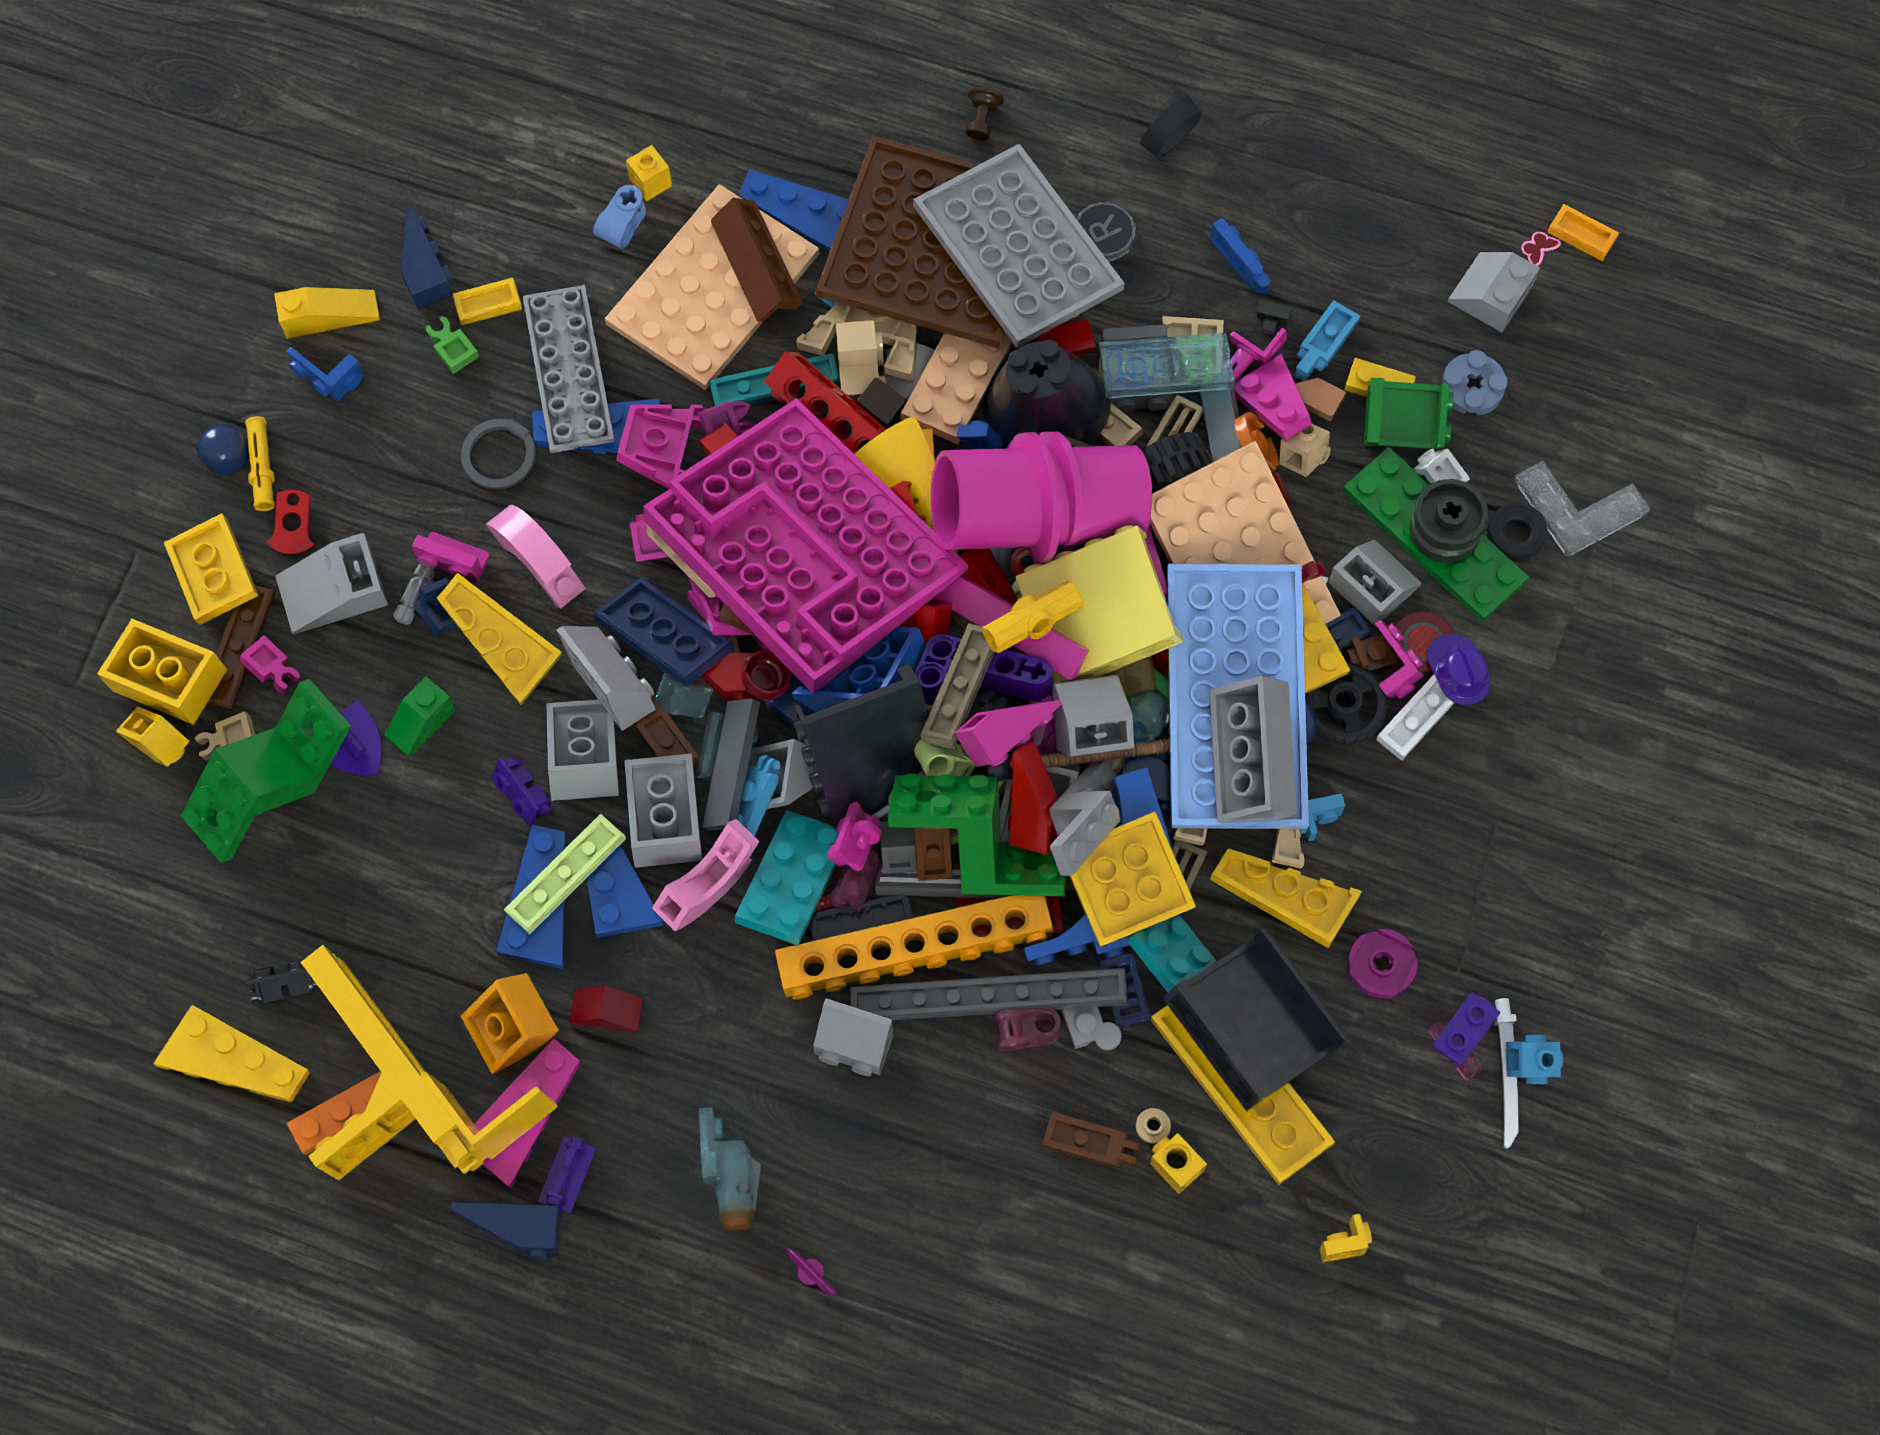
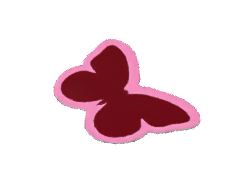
M1535 232L1532 235L1531 241H1526L1522 244V251L1528 256V260L1531 263L1539 266L1543 260L1544 251L1557 249L1561 245V241L1548 237L1543 232Z

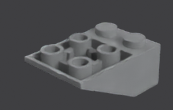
M364 533L332 542L275 576L293 635L388 605L374 557Z

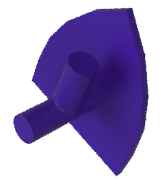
M357 699L340 712L351 725V728L330 765L341 771L356 775H379L382 760V745L379 731L369 712Z

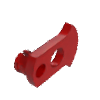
M285 490L277 493L275 530L273 536L266 541L276 551L287 555H298L309 551L315 546L309 538L310 495L299 490ZM294 496H299L298 504L292 506L288 502ZM292 513L298 514L301 518L300 527L295 531H287L283 524L284 518Z

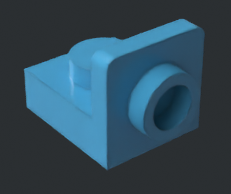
M1342 793L1308 800L1309 826L1307 829H1300V833H1305L1307 842L1314 841L1317 835L1315 821H1318L1319 824H1328L1338 820V816H1341L1345 808Z

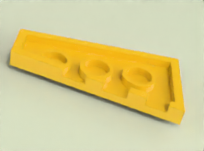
M458 573L437 597V601L520 705L524 703L562 656V652Z
M191 1005L153 1063L159 1068L179 1071L185 1075L213 1080L227 1086L232 1085L291 1103L310 1074L308 1069L194 1005Z

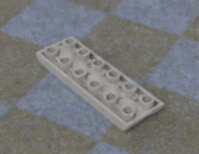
M585 285L523 296L550 453L572 450L582 446L615 442Z

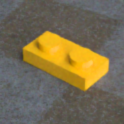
M1354 358L1344 390L1367 397L1368 381L1371 378H1385L1384 381L1414 383L1416 376Z

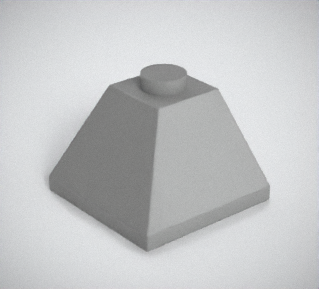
M791 739L751 749L746 777L751 767L757 765L762 755L774 758L781 764L777 774L779 782L767 809L789 805L813 788L809 778V774L814 772L813 767H807L801 752V748L805 747L806 744Z

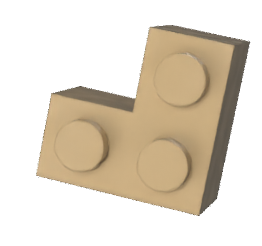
M874 320L836 323L841 390L856 402L874 378H879L886 384L885 375L879 376L878 366H884L882 332H875Z

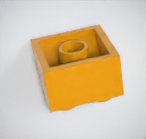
M527 973L497 979L460 1016L492 1074L500 1072L541 1049L559 1031Z

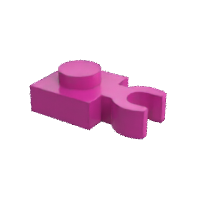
M262 636L240 655L239 661L262 683L270 677L274 681V688L280 694L284 695L288 689V686L282 679L288 678L295 684L300 679V674L296 669L284 666L288 657L265 636Z

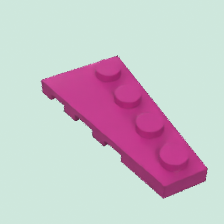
M553 1038L474 1125L479 1131L482 1130L536 1086L557 1104L577 1071L580 1061ZM551 1113L491 1160L487 1157L483 1161L482 1165L508 1188L511 1189L513 1187L517 1174L529 1158L532 1147L550 1120Z

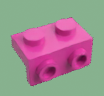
M431 532L428 538L417 535L412 544L417 560L422 565L446 571L454 577L458 573L465 579L478 583L490 558L487 551L435 532Z

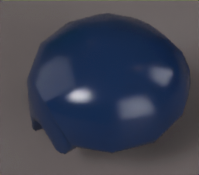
M214 424L204 430L197 441L196 450L200 460L220 475L236 472L245 465L249 458L247 439L240 430L231 424Z

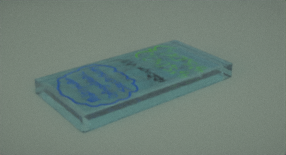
M1226 333L1099 342L1106 398L1234 389L1235 380Z

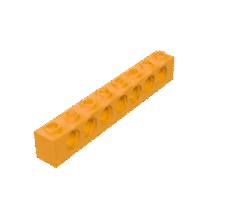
M1012 895L799 944V946L794 945L775 950L785 996H792L793 999H804L812 996V991L825 988L828 992L838 991L846 988V984L860 981L861 984H869L878 981L880 976L893 973L894 976H904L914 971L913 968L927 965L929 969L938 968L946 965L947 960L960 958L961 961L976 959L980 957V953L994 950V953H1003L1012 950L1016 944L1027 942V945L1039 944L1047 941V937L1052 936L1053 927L1045 896ZM1012 917H1019L1024 921V925L1020 929L1014 930L1010 929L1006 922ZM978 925H986L991 929L990 934L985 937H978L972 931ZM947 932L954 933L958 937L957 941L951 945L941 943L939 938ZM912 940H919L924 943L923 949L916 953L909 952L906 949V945ZM878 948H887L891 951L890 956L885 960H876L872 955ZM851 955L856 957V964L851 968L841 967L839 962L844 956ZM812 963H819L824 966L823 971L816 976H810L805 971Z

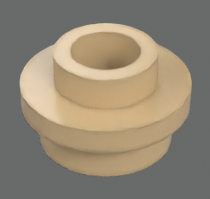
M1146 1109L1137 1118L1136 1132L1147 1143L1156 1144L1170 1133V1119L1160 1109ZM1156 1120L1159 1122L1160 1128L1152 1131L1147 1127V1122Z

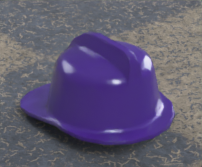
M1448 634L1434 639L1428 648L1427 658L1444 695L1452 702L1463 706L1474 705L1482 701L1489 692L1491 683L1488 665L1483 655L1479 653L1471 641L1463 636Z

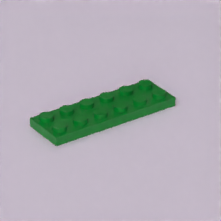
M1388 447L1343 487L1342 492L1483 623L1527 583L1529 576L1484 534L1481 535L1480 541L1473 552L1458 562L1441 563L1430 560L1421 554L1411 541L1409 525L1419 495L1430 484Z

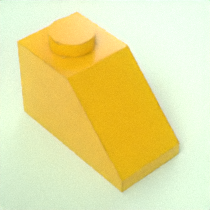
M138 706L116 730L121 737L155 762L167 767L182 757L185 752V746L190 742L161 715Z

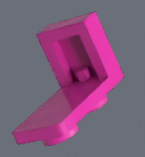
M1380 619L1375 623L1405 665L1380 683L1379 686L1386 696L1391 699L1395 697L1401 699L1411 693L1415 688L1413 684L1425 676L1419 668L1423 665V662L1412 648L1406 651L1400 643L1404 637L1393 623L1387 625Z

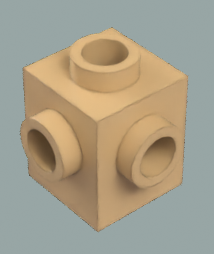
M1311 424L1286 441L1282 439L1280 465L1307 477L1319 464H1324L1327 461L1331 451L1329 447L1330 432Z

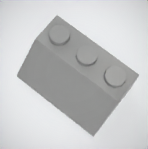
M561 626L556 629L572 666L622 731L656 710L651 699L655 695L653 689L645 678L641 680L637 678L635 674L638 671L628 656L622 658L619 655L621 649L612 635L606 637L599 627Z

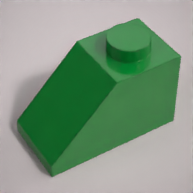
M425 677L401 701L385 733V737L410 757L456 711L450 696L428 677Z

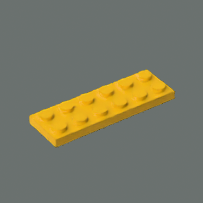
M1165 1006L1151 1017L1155 1027L1278 1185L1334 1145L1335 1141L1289 1083L1246 1112L1169 1006Z

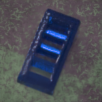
M1130 952L1113 958L1099 960L1100 970L1127 965L1128 971L1125 972V979L1131 978L1132 984L1126 986V993L1135 991L1136 998L1127 1000V1005L1111 1006L1116 1026L1120 1028L1150 1020L1134 954ZM1139 1005L1140 1011L1121 1016L1120 1009Z

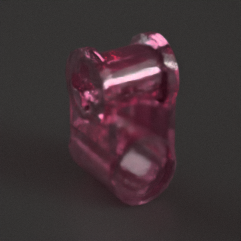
M1050 1007L1025 1010L1013 1009L994 1014V1021L998 1023L1000 1042L997 1043V1048L1000 1051H1016L1027 1047L1050 1045L1055 1043L1061 1035L1059 1014ZM1041 1020H1050L1054 1023L1055 1027L1048 1033H1042L1038 1031L1036 1025ZM1009 1025H1012V1036H1010Z

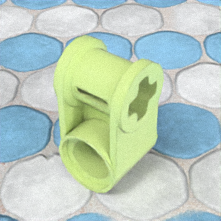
M921 739L914 749L915 756L927 776L943 774L970 776L975 767H978L975 766L962 744H956L953 750L924 742Z

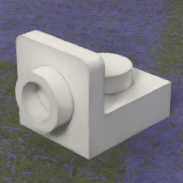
M1448 448L1434 451V449L1428 450L1418 458L1419 464L1414 468L1419 475H1424L1430 484L1444 479H1457L1464 482L1470 480Z

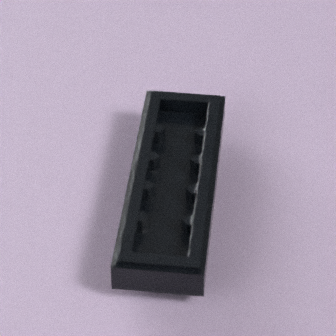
M891 895L814 912L809 924L813 941L912 919L913 914L908 896Z

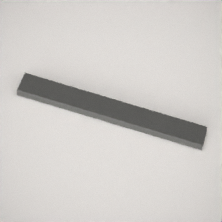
M1125 968L850 987L851 1007L892 1019V1021L1127 1005Z

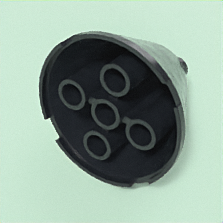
M1053 340L1029 343L1012 351L1009 354L1008 361L990 384L983 403L984 421L989 423L1002 437V449H1007L1017 434L1035 432L1038 435L1041 432H1060L1066 437L1093 446L1098 441L1097 437L1105 424L1108 423L1111 412L1108 386L1100 372L1085 359L1059 347Z

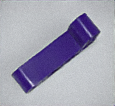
M941 634L934 636L927 643L915 672L926 704H934L961 642V638ZM1004 650L1000 653L995 652L980 687L1041 702L1048 695L1052 696L1053 694L1052 668L1046 660L1009 650ZM936 682L935 684L927 685L928 683Z

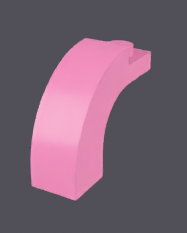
M509 505L486 523L503 549L513 553L530 570L556 607L561 609L586 589L570 567L572 564L559 547L520 508Z
M737 819L728 822L702 861L686 875L666 885L652 909L674 931L690 924L712 907L742 876L753 861L750 856L759 841Z

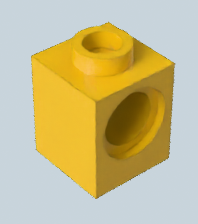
M652 145L626 160L629 180L640 189L646 202L672 187L669 166Z
M1178 1133L1171 1140L1165 1136L1151 1150L1154 1155L1151 1158L1150 1164L1178 1194L1200 1176L1207 1165ZM1171 1154H1178L1185 1160V1166L1179 1169L1172 1168L1167 1163L1166 1158Z

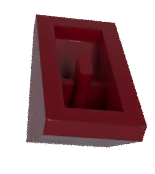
M607 985L576 989L569 1024L638 1033L643 998Z

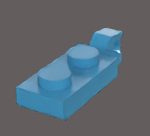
M1333 300L1301 344L1297 354V358L1301 361L1296 367L1297 371L1294 376L1301 381H1306L1314 369L1321 372L1324 367H1327L1356 327L1361 316Z

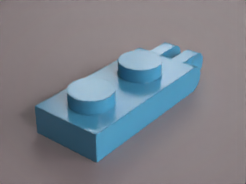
M762 755L759 758L757 765L751 767L746 777L737 820L753 836L757 832L779 782L777 774L781 764L778 760L767 755Z

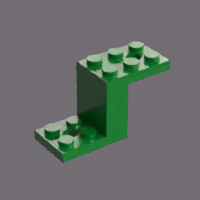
M310 679L299 682L276 728L214 749L181 817L220 863L232 860L255 815L316 792L351 725Z
M947 774L939 776L895 775L888 812V827L958 829L962 894L1065 896L1067 876H1060L1052 851L1045 855L1011 846L1010 842H1001L998 777H986L984 775L951 776Z

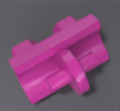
M858 802L850 804L846 816L839 821L837 826L839 835L836 843L829 848L828 858L839 867L848 865L856 872L862 870L871 845L878 843L882 834L881 829L878 827L880 820L865 813Z

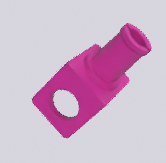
M1281 328L1264 351L1233 331L1230 334V344L1237 351L1225 367L1221 369L1222 374L1227 372L1232 376L1233 382H1237L1251 362H1257L1262 366L1272 360L1285 343L1287 330Z

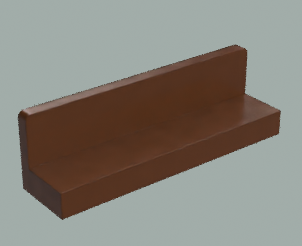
M733 197L711 219V223L756 320L764 322L778 308L796 310L803 304V301L756 202Z

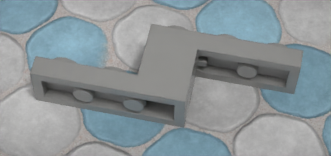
M1107 759L1105 761L1092 762L1049 809L1058 835L1056 840L1050 845L1060 876H1072L1121 821L1118 807L1115 805L1111 794L1114 791L1112 780L1116 775L1112 770L1110 761Z

